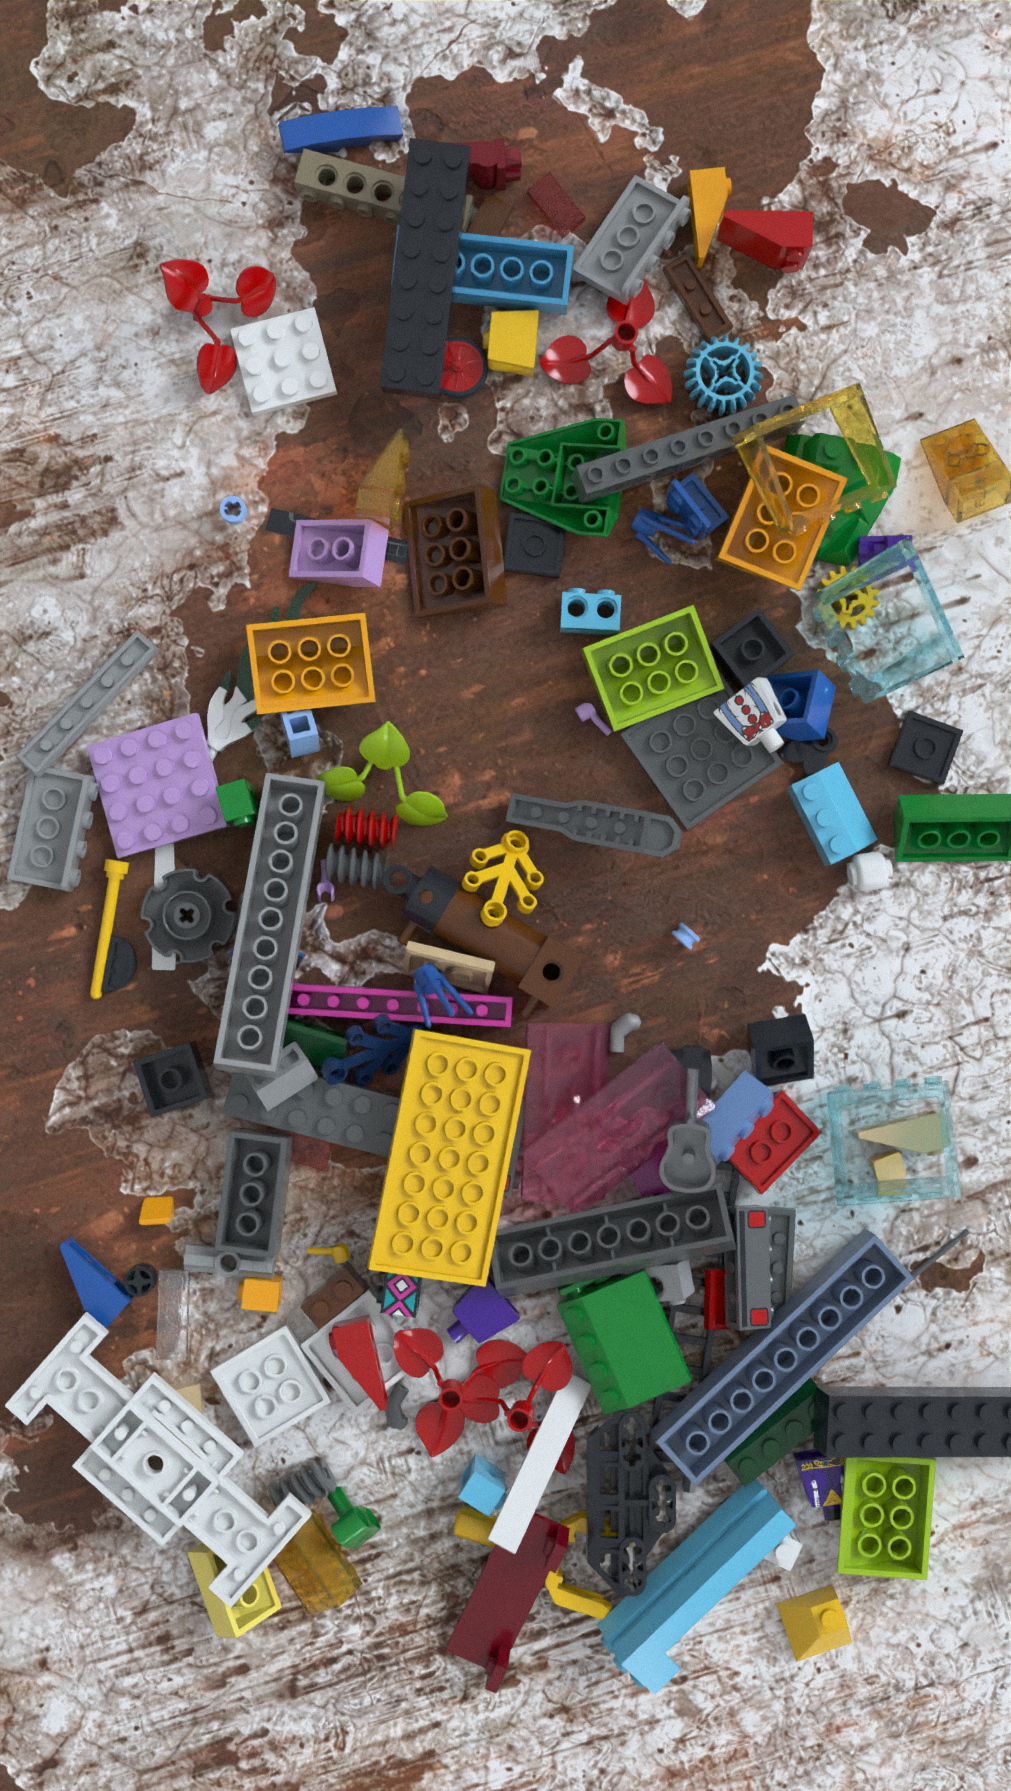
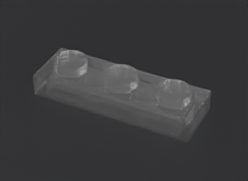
M161 1268L159 1270L156 1360H186L188 1358L190 1271L172 1268Z

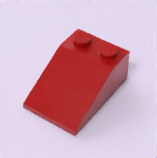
M723 210L716 233V240L772 269H781L785 273H794L803 270L813 247V211Z

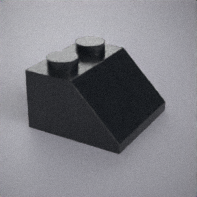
M806 1014L747 1024L748 1046L753 1075L765 1086L814 1078V1038Z

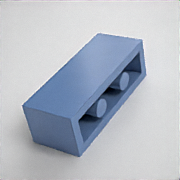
M746 1070L740 1074L700 1119L709 1123L711 1127L710 1147L716 1160V1166L721 1160L727 1161L735 1151L734 1146L741 1138L743 1140L746 1139L754 1130L755 1125L753 1124L760 1116L762 1118L766 1117L774 1106L772 1103L774 1101L772 1090Z

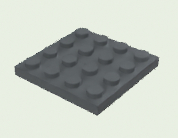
M720 672L719 675L725 689L635 723L619 735L686 831L783 764L775 751L769 753L761 741L754 746L743 744L715 716L713 712L735 695Z

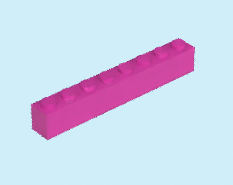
M293 983L288 1014L375 1019L380 1014H386L391 1020L424 1022L415 990ZM424 992L432 1023L511 1027L513 996L459 993L473 1010V1014L469 1015L449 992H443L455 1012L454 1016H450L436 993L427 995Z

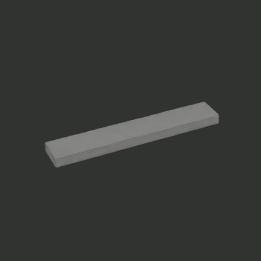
M136 630L15 757L39 778L149 664L160 650L142 633Z

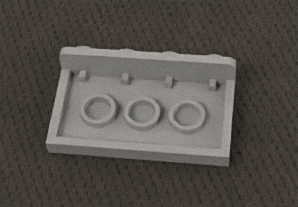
M634 175L572 267V275L627 305L632 296L635 298L640 293L644 284L643 279L648 273L652 274L656 269L662 251L664 249L668 250L672 245L678 227H683L687 223L691 215V209H689L690 198L683 195L679 200Z
M48 768L38 778L29 771L7 879L73 892L74 887L79 885L81 870L78 869L80 858H84L87 849V841H84L86 829H90L92 825L93 813L90 812L92 800H96L99 792V784L96 783L95 777Z

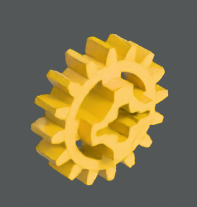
M841 566L838 569V575L831 570L827 574L829 580L823 578L819 582V585L824 589H817L815 592V596L820 597L821 600L817 601L814 605L817 608L822 607L823 609L819 617L827 616L829 618L827 626H831L834 622L838 623L839 631L844 629L845 625H848L849 630L853 631L856 628V622L861 627L867 623L865 617L871 619L875 615L871 608H876L880 604L879 601L873 599V597L880 593L879 590H872L871 588L875 579L867 581L865 579L867 571L865 570L860 575L856 574V566H853L849 572H846L845 567ZM844 580L841 588L834 587L831 589L834 583ZM857 584L862 588L864 593L861 592ZM846 592L848 599L852 600L848 605L845 603L846 599L842 597ZM830 604H832V605L834 606V608L836 609L837 613L833 611V609L831 608ZM853 609H863L860 614L850 617Z

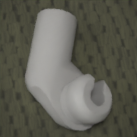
M626 1013L612 1023L610 1027V1052H624V1037L633 1029L637 1030L641 1025L638 1015Z

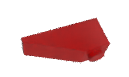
M370 1315L335 1322L332 1332L328 1334L331 1350L337 1351L338 1359L379 1410H387L389 1401Z

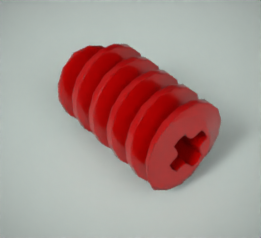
M348 805L344 813H341V810L339 811L335 829V840L340 841L345 834L347 843H351L356 836L358 845H363L368 838L369 846L373 848L378 840H380L381 849L385 850L391 842L393 850L398 830V816L394 814L389 822L387 821L386 812H382L379 819H376L374 810H371L368 816L364 817L363 808H359L356 815H352L351 806Z

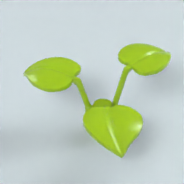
M390 721L385 722L379 729L368 734L361 741L359 750L368 763L360 775L357 776L352 768L342 766L331 768L316 778V780L325 781V794L339 801L349 802L361 798L364 794L365 785L361 781L366 778L374 763L383 770L390 769L393 766L399 798L402 800V802L396 805L395 811L402 820L412 825L429 826L444 821L448 816L442 801L431 793L418 791L411 793L408 797L405 795L399 767L409 761L410 749L401 733Z

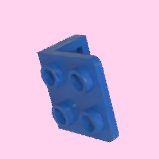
M694 472L681 482L673 479L669 483L665 494L667 498L665 503L673 514L679 513L685 521L683 523L684 528L692 537L697 536L702 541L728 521L729 516Z

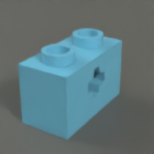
M475 1453L460 1477L458 1498L489 1517L494 1509L499 1510L506 1499L507 1494L504 1493L507 1484H505V1472Z

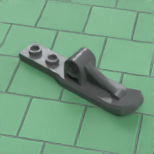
M511 793L505 820L508 823L560 832L577 842L663 859L679 850L683 833L671 816L587 800L565 803Z

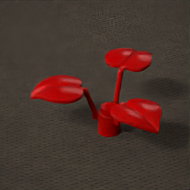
M176 259L161 263L160 269L164 278L165 292L169 303L177 310L193 314V320L198 322L214 341V344H204L197 356V374L200 385L206 394H212L231 380L236 371L237 357L231 346L226 344L220 345V339L203 321L202 317L211 312L212 302L241 303L243 315L247 317L262 315L270 307L274 299L276 278L274 273L261 266H250L240 273L236 281V292L239 297H219L203 293L209 284V277L202 264L188 259Z
M643 279L644 284L638 296L635 298L632 296L627 305L611 296L608 297L606 303L607 315L612 321L619 322L610 338H607L603 344L586 355V345L580 338L572 335L559 337L551 343L540 360V366L543 371L557 382L568 385L579 384L590 376L591 366L588 360L594 358L609 345H612L618 351L630 352V360L634 368L629 369L624 376V388L628 396L641 404H668L672 398V381L666 365L662 360L653 355H645L639 363L636 361V346L634 342L638 336V328L647 325L655 312V302L647 286L646 279Z
M426 1328L399 1330L395 1333L393 1348L396 1360L402 1370L412 1377L421 1378L431 1368L439 1386V1403L431 1402L424 1405L418 1411L415 1420L418 1436L425 1445L430 1457H435L446 1451L461 1436L465 1426L464 1413L459 1408L463 1402V1392L468 1390V1386L479 1372L482 1371V1374L490 1376L496 1381L499 1388H505L519 1378L522 1373L524 1358L527 1355L521 1347L501 1339L485 1342L476 1351V1359L480 1366H477L464 1384H461L456 1379L444 1381L438 1367L434 1364L440 1361L444 1352L443 1342L434 1331Z
M560 1341L543 1342L533 1347L527 1353L523 1361L522 1372L526 1378L535 1381L527 1399L516 1401L511 1408L507 1406L503 1399L498 1398L500 1388L496 1381L490 1376L477 1374L468 1386V1390L463 1392V1402L459 1408L463 1411L464 1417L478 1423H490L498 1418L500 1413L499 1405H501L504 1410V1416L507 1417L508 1425L512 1430L516 1432L531 1430L526 1443L527 1450H529L539 1428L538 1426L542 1422L541 1420L532 1421L534 1408L531 1402L539 1385L547 1391H558L567 1386L572 1377V1361L566 1344ZM571 1431L554 1468L562 1474L567 1473L574 1457L575 1438L573 1431Z

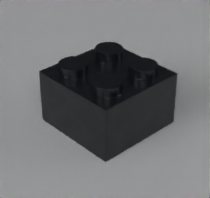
M759 607L709 645L712 655L739 691L757 677L766 678L795 655Z
M196 1040L133 1061L151 1118L214 1096Z

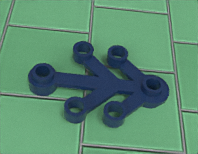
M380 1014L375 1017L372 1023L377 1033L381 1035L389 1033L397 1036L390 1040H385L364 1033L358 1025L351 1026L345 1032V1037L350 1045H361L368 1047V1049L342 1060L335 1057L326 1059L322 1063L321 1073L328 1084L336 1085L345 1080L348 1075V1069L369 1061L366 1066L357 1068L353 1073L359 1086H366L373 1080V1075L379 1067L387 1075L396 1073L400 1068V1063L409 1053L413 1028L428 1031V1028L423 1023H413L406 1027L392 1022L388 1015ZM397 1049L394 1055H389L391 1051Z

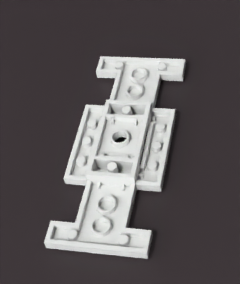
M86 1312L5 1404V1407L25 1425H28L43 1407L49 1404L92 1443L72 1466L162 1547L184 1525L227 1564L213 1579L208 1588L231 1608L311 1517L312 1512L289 1492L269 1515L226 1476L244 1454L240 1447L155 1372L134 1394L90 1355L109 1331ZM153 1455L159 1456L163 1460V1468L160 1470L152 1469L148 1464V1458Z

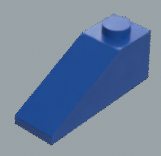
M69 1237L59 1247L83 1308L101 1325L107 1328L135 1296L129 1294L124 1284L72 1237Z

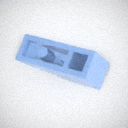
M311 709L279 712L291 758L320 751L318 731Z

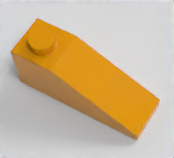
M725 167L690 170L687 190L688 197L690 198L689 209H691L690 218L697 268H702L727 197L732 194L731 178H726Z

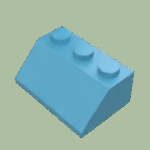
M839 762L786 788L824 866L832 865L878 840Z

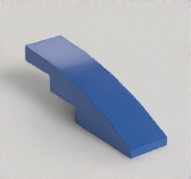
M398 106L338 110L281 121L278 124L284 153H303V149L318 153L339 152L342 147L370 146L373 140H400L403 136Z

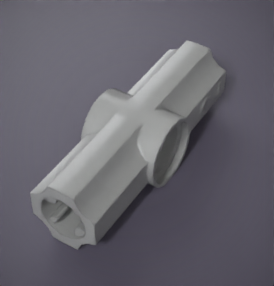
M188 1243L186 1246L183 1263L184 1270L217 1273L224 1277H232L234 1275L273 1279L276 1256L269 1258L214 1250L215 1246ZM225 1255L234 1256L237 1260V1266L233 1268L226 1266L223 1257Z

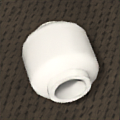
M879 851L857 854L852 857L851 863H847V876L850 885L855 886L858 891L882 889L886 887L888 877L893 876L891 861L889 859L885 860Z

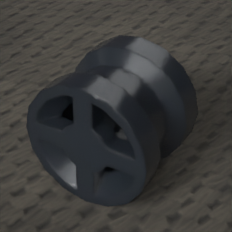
M148 1263L136 1264L124 1277L125 1289L129 1294L136 1297L146 1295L155 1287L158 1281L157 1271Z

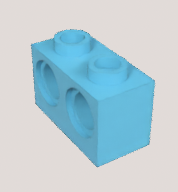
M570 588L568 592H562L560 632L617 635L620 630L621 595H615L613 590H598L597 594L586 593V590L581 588ZM572 604H579L583 607L584 613L581 616L574 617L569 614L568 607ZM602 605H607L612 609L613 615L609 618H602L598 615L597 609Z

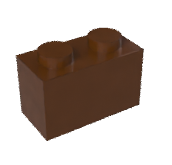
M348 1261L306 1297L300 1308L320 1330L365 1291L367 1283Z

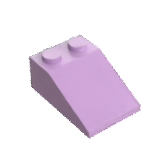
M372 519L297 520L288 577L352 587H381L389 530Z

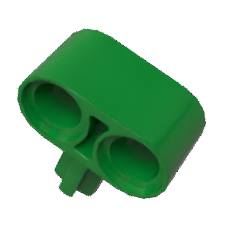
M341 1486L336 1487L334 1492H329L327 1498L339 1516V1519L331 1525V1530L343 1547L357 1549L381 1530V1525L372 1511L366 1507L353 1506Z

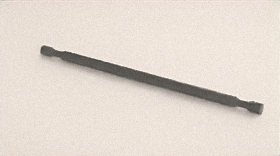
M967 1229L963 1230L957 1238L952 1239L913 1271L911 1275L916 1278L970 1232Z

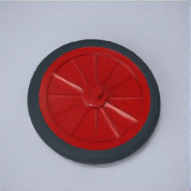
M465 337L449 338L442 389L443 395L451 398H465L476 393L485 383L489 371L488 359L484 350L475 341Z

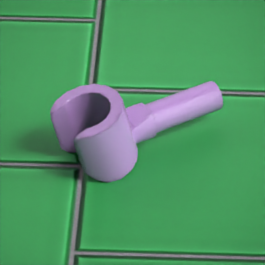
M583 703L575 708L582 722L591 718L606 736L612 732L599 718L592 704Z
M326 859L320 860L321 883L317 886V899L321 902V894L328 892L331 894L332 902L335 898L334 885L327 880L325 871Z

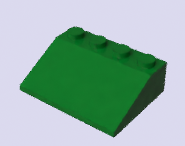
M645 1269L585 1287L582 1292L571 1297L566 1296L556 1305L604 1415L631 1408L693 1380Z

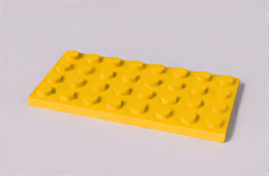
M413 1028L367 1264L369 1270L486 1287L531 1050Z

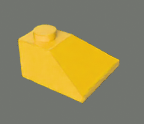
M832 1585L776 1603L796 1662L852 1643L844 1612Z

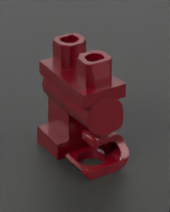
M504 138L495 139V144L489 141L452 143L471 146L472 159L469 179L473 178L479 188L489 190L496 186V191L505 190V182L521 181V146L505 147Z

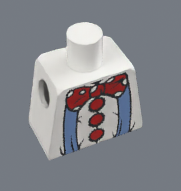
M757 677L713 712L746 746H754L761 741L768 752L772 753L784 744L776 729L787 720L767 678Z

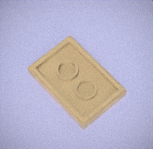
M408 941L404 958V975L413 976V973L418 968L432 963L438 972H443L446 980L453 987L488 994L495 966L494 961Z

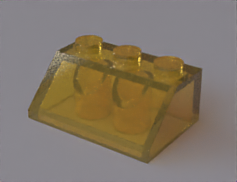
M314 1509L310 1510L312 1512L311 1517L273 1559L308 1614L339 1608L363 1584L357 1576V1570L348 1562L341 1551L340 1544L330 1535L325 1527L323 1518Z

